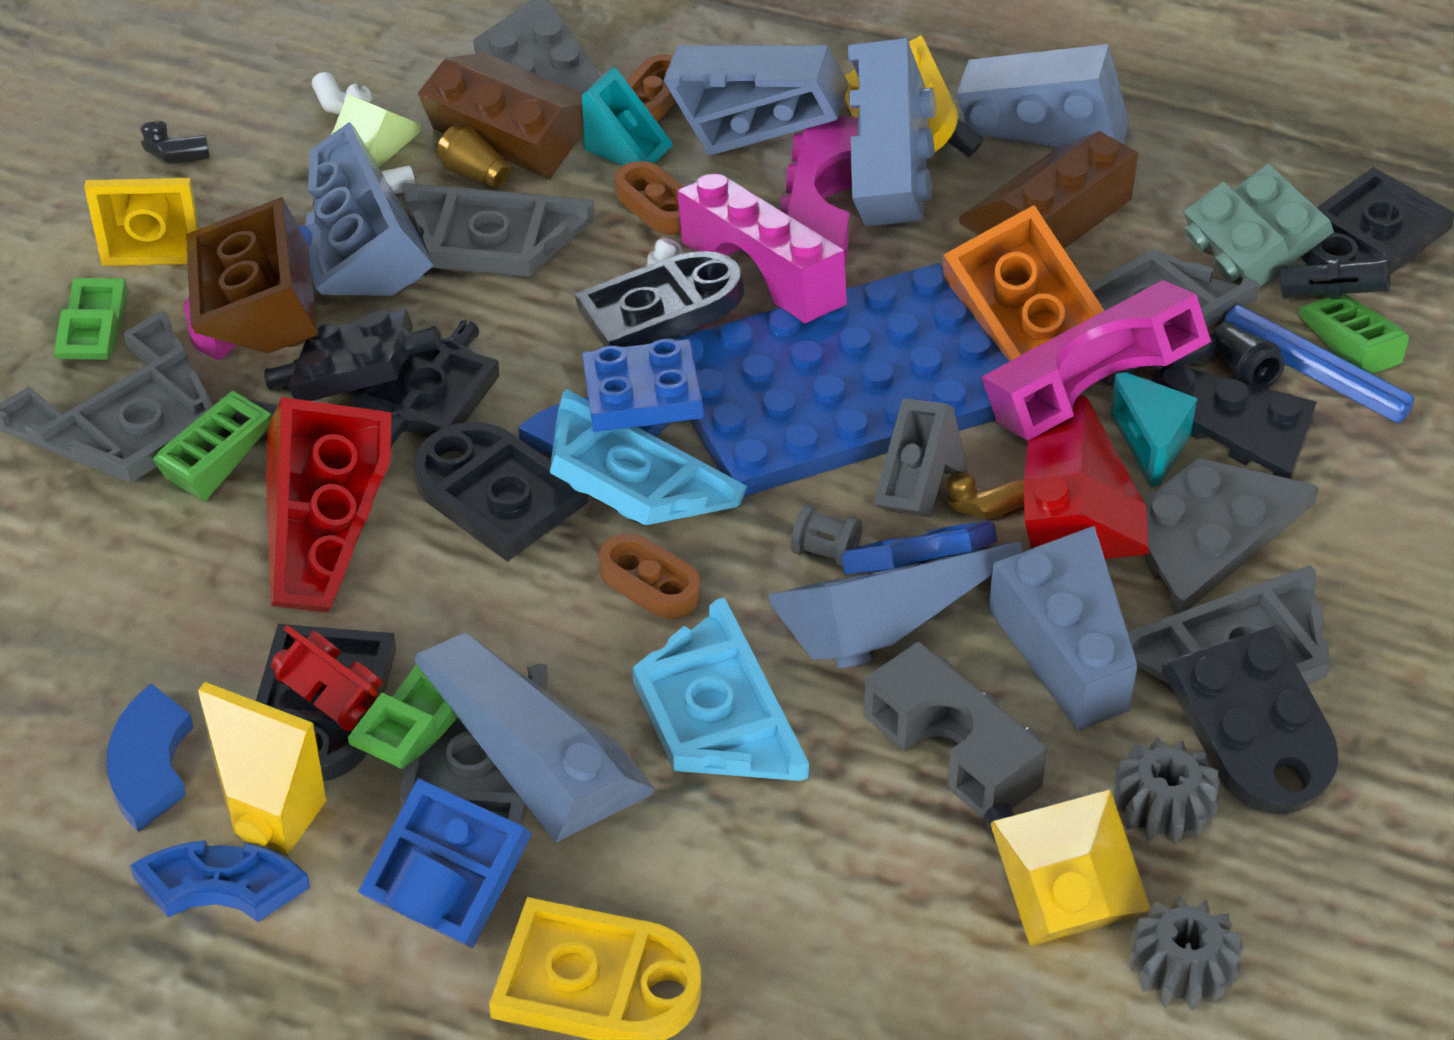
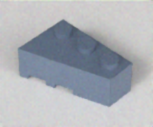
M907 38L848 45L849 61L853 63L859 77V90L849 91L850 107L859 108L857 136L851 137L852 199L865 227L923 221L924 200H930L932 197V182L929 170L926 169V161L934 156L933 135L931 129L928 128L929 118L936 116L934 90L932 87H925Z
M677 45L664 78L665 84L708 156L838 120L849 85L828 45Z

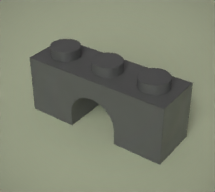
M919 641L866 677L863 716L902 750L906 751L920 740L934 736L950 738L959 743L950 752L947 788L982 818L989 808L998 804L1006 803L1011 809L1043 786L1048 747L1042 743L1039 736L1030 728L1022 727L999 708L996 701L989 694L978 691L956 673L949 661L943 657H937Z

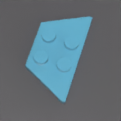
M568 389L562 393L557 411L550 473L569 483L576 491L589 494L613 507L622 516L636 520L644 525L735 508L741 504L747 488L746 485L639 427L593 432L589 401Z
M725 597L717 599L709 605V616L692 630L683 626L668 638L667 644L662 649L651 652L632 667L635 689L674 771L794 781L809 778V762Z

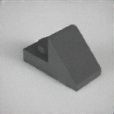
M902 398L873 505L885 511L931 518L942 473L952 475L961 472L967 473L954 407L947 403Z

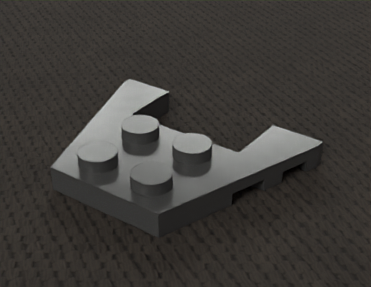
M161 311L123 333L126 348L147 366L64 414L58 412L31 387H27L0 403V431L131 483L156 468L157 466L152 459L157 453L212 408L213 404L197 372L193 371L180 339L176 338L168 315Z

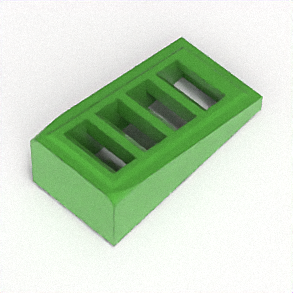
M1342 294L1341 299H1330V297L1299 308L1298 315L1337 356L1372 374L1403 363L1409 336L1399 326L1349 295Z
M231 391L167 443L152 460L168 480L201 501L206 502L268 429L273 415L238 393ZM237 411L249 418L242 426L231 420ZM223 428L232 433L226 439L218 435ZM209 444L215 446L212 451H205ZM196 459L199 460L195 465L191 466Z

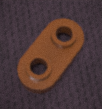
M661 54L646 59L627 80V83L656 121H659L676 102L664 82L673 55Z
M635 161L620 167L615 174L617 199L655 231L666 235L681 233L677 190L684 186L658 165L650 162Z
M619 534L611 537L601 546L599 550V570L602 580L608 586L652 614L662 618L676 619L689 615L698 607L701 599L700 576L696 569L688 563L637 534Z

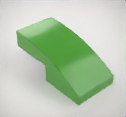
M73 278L68 309H61L54 349L56 359H110L120 334L129 290L125 278Z
M416 664L392 697L384 693L380 694L348 736L349 745L402 769L424 754L458 717Z

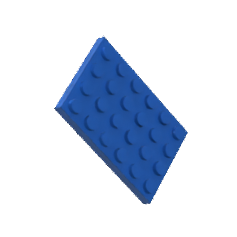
M940 263L846 289V305L808 323L800 321L782 308H777L681 337L672 338L675 341L690 339L704 418L693 419L690 422L719 471L747 486L744 496L886 454L889 449L902 398L947 403L953 406L959 431L996 420L981 377L1009 361L943 279V267Z

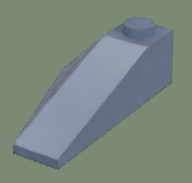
M349 121L310 150L308 191L314 198L313 212L306 215V227L312 232L311 245L308 246L311 275L316 289L322 295L393 296L407 285L417 282L434 264L421 237L356 128Z
M1021 541L989 545L973 552L920 561V565L912 563L895 569L872 571L866 575L839 580L832 579L769 594L770 604L812 660L835 658L837 668L868 663L872 661L871 650L894 645L991 576L993 563L1022 553Z
M466 632L417 653L414 660L555 843L652 795L654 787L618 742Z

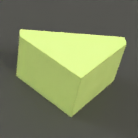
M347 94L332 134L350 121L380 168L421 132V124Z

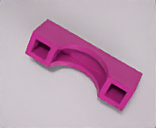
M839 116L838 120L804 129L803 133H794L792 162H797V164L788 163L786 193H791V195H782L780 211L844 250L846 266L850 213L829 204L824 199L837 192L852 189L851 137L857 136L858 117Z
M720 173L702 176L697 182L677 190L683 244L695 252L710 251L729 255L743 249L755 261L762 272L773 303L804 323H808L847 304L845 258L842 248Z
M1162 280L987 373L981 378L997 423L1028 441L1073 417L1074 401L1083 390L1096 381L1129 368L1150 365L1167 366L1210 343L1211 339L1197 295Z

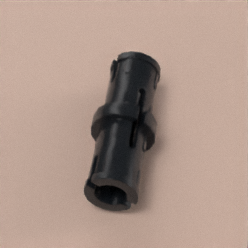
M1332 258L1328 260V264L1282 266L1280 275L1283 299H1289L1290 297L1329 295L1330 299H1341L1342 294L1390 292L1389 260L1341 263L1340 258ZM1358 277L1359 279H1345V280H1343V279H1337V278ZM1313 279H1336L1329 281H1313Z

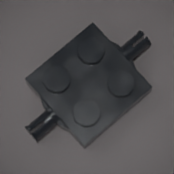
M406 309L388 313L386 310H378L365 315L356 322L340 326L337 323H327L317 327L318 335L305 341L298 359L286 365L266 368L264 379L270 391L288 386L293 399L314 401L397 380L401 366L408 358H411L416 353L441 348L442 337L436 325L412 332L414 326Z
M464 319L461 320L449 338L442 339L441 348L416 353L411 358H408L401 366L397 380L357 389L351 397L352 407L391 412V448L400 435L406 431L429 437L440 429H447L450 425L466 422L499 378L498 360L476 354L468 348L473 340L478 337L479 328L472 321L467 324V320Z

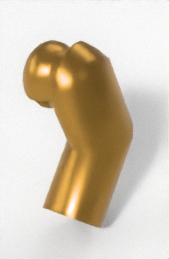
M966 472L951 475L945 483V488L948 492L946 501L956 512L984 520H991L1024 506V481L1021 478L991 490L975 487V478Z

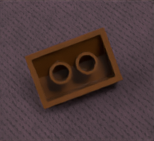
M484 52L444 58L418 92L420 101L433 129L445 133L453 125H460L463 128L470 126L504 160L547 179L553 176L583 135L582 93Z
M1097 131L1054 149L961 214L959 223L980 235L1035 205L1063 249H1065L1132 200L1138 152L1101 131Z
M283 197L186 234L190 324L196 334L268 354L285 347L298 346L308 338L318 335L308 243Z

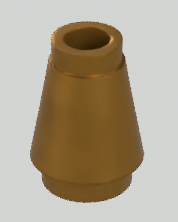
M453 125L441 137L436 149V156L442 160L445 169L489 185L494 189L500 188L507 181L511 173V164L505 161L470 126L463 128L460 125Z

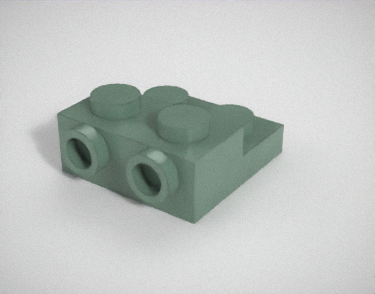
M1269 163L1233 190L1223 181L1183 211L1188 224L1183 230L1193 247L1200 253L1208 250L1214 256L1213 260L1216 267L1229 282L1232 283L1237 279L1241 283L1244 277L1259 283V288L1279 274L1282 266L1291 265L1334 233L1331 221Z

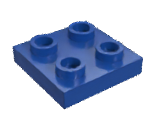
M661 339L652 344L629 347L606 346L597 351L582 352L593 432L704 418L702 397L690 339L677 341Z
M418 778L358 892L388 909L473 949L532 833L513 821Z

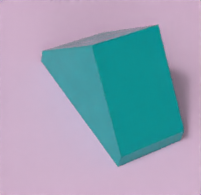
M615 66L609 69L582 94L585 151L622 166L635 161H646L654 164L674 145Z
M1127 372L1115 374L1110 415L1149 486H1159L1191 437L1197 398Z

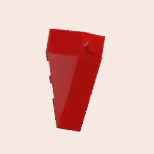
M1078 396L1073 404V417L1028 440L1024 475V522L1030 547L1033 549L1095 526L1105 559L1149 554V535L1146 504L1087 396Z
M281 397L268 426L266 454V501L270 599L272 607L328 613L331 609L353 555V550L390 464L391 412Z

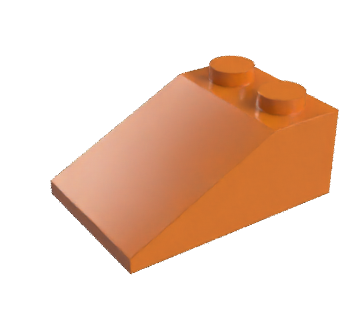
M1035 205L943 254V279L965 304L966 308L1009 362L1105 311Z

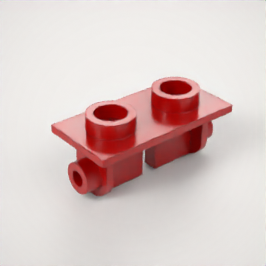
M286 625L283 630L295 642L289 650L283 649L274 656L271 667L275 670V678L308 702L312 700L323 685L327 686L313 705L337 722L344 730L354 729L380 696L378 690L384 682L356 660L349 669L339 663L336 659L342 652L313 630L305 638Z

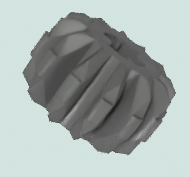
M1158 736L1153 744L1150 745V749L1134 744L1132 751L1128 754V759L1121 760L1120 766H1117L1114 778L1116 786L1113 798L1118 812L1125 814L1124 820L1126 821L1127 830L1144 827L1149 842L1158 834H1166L1174 845L1182 838L1183 832L1191 836H1199L1200 832L1205 828L1206 822L1211 821L1212 816L1216 815L1219 804V797L1217 796L1220 783L1218 770L1207 767L1208 761L1206 760L1205 751L1192 754L1187 753L1184 740L1175 747H1166Z
M1180 894L1172 902L1171 909L1163 904L1154 902L1152 908L1148 910L1147 918H1139L1138 923L1133 928L1131 939L1133 945L1131 946L1129 956L1131 970L1140 973L1139 982L1141 983L1142 992L1158 989L1162 991L1161 998L1164 1007L1173 1001L1175 997L1184 999L1191 1011L1199 1005L1201 997L1217 1004L1219 999L1224 996L1225 988L1232 987L1233 982H1236L1241 968L1239 959L1243 948L1241 935L1230 931L1232 924L1230 923L1229 914L1214 916L1209 914L1210 908L1207 899L1198 905L1197 908L1188 907Z

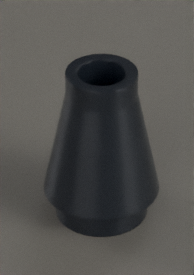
M1224 322L1214 330L1212 336L1218 343V352L1238 381L1269 388L1281 377L1285 362L1277 344L1241 329L1233 322Z

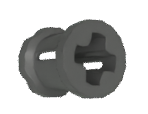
M806 504L797 516L793 528L791 551L798 555H803L808 551L836 560V564L839 567L843 568L841 555L845 554L844 551L859 547L862 536V521L854 517L844 521L817 512L815 506ZM823 532L833 535L835 540L821 538L818 534Z

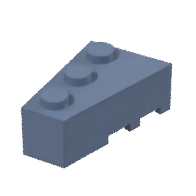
M1109 44L970 59L957 91L966 125L979 135L1058 148L1097 131H1101L1124 144L1129 126Z
M1095 526L993 563L988 610L1075 728L1080 731L1128 712L1131 705L1137 661Z

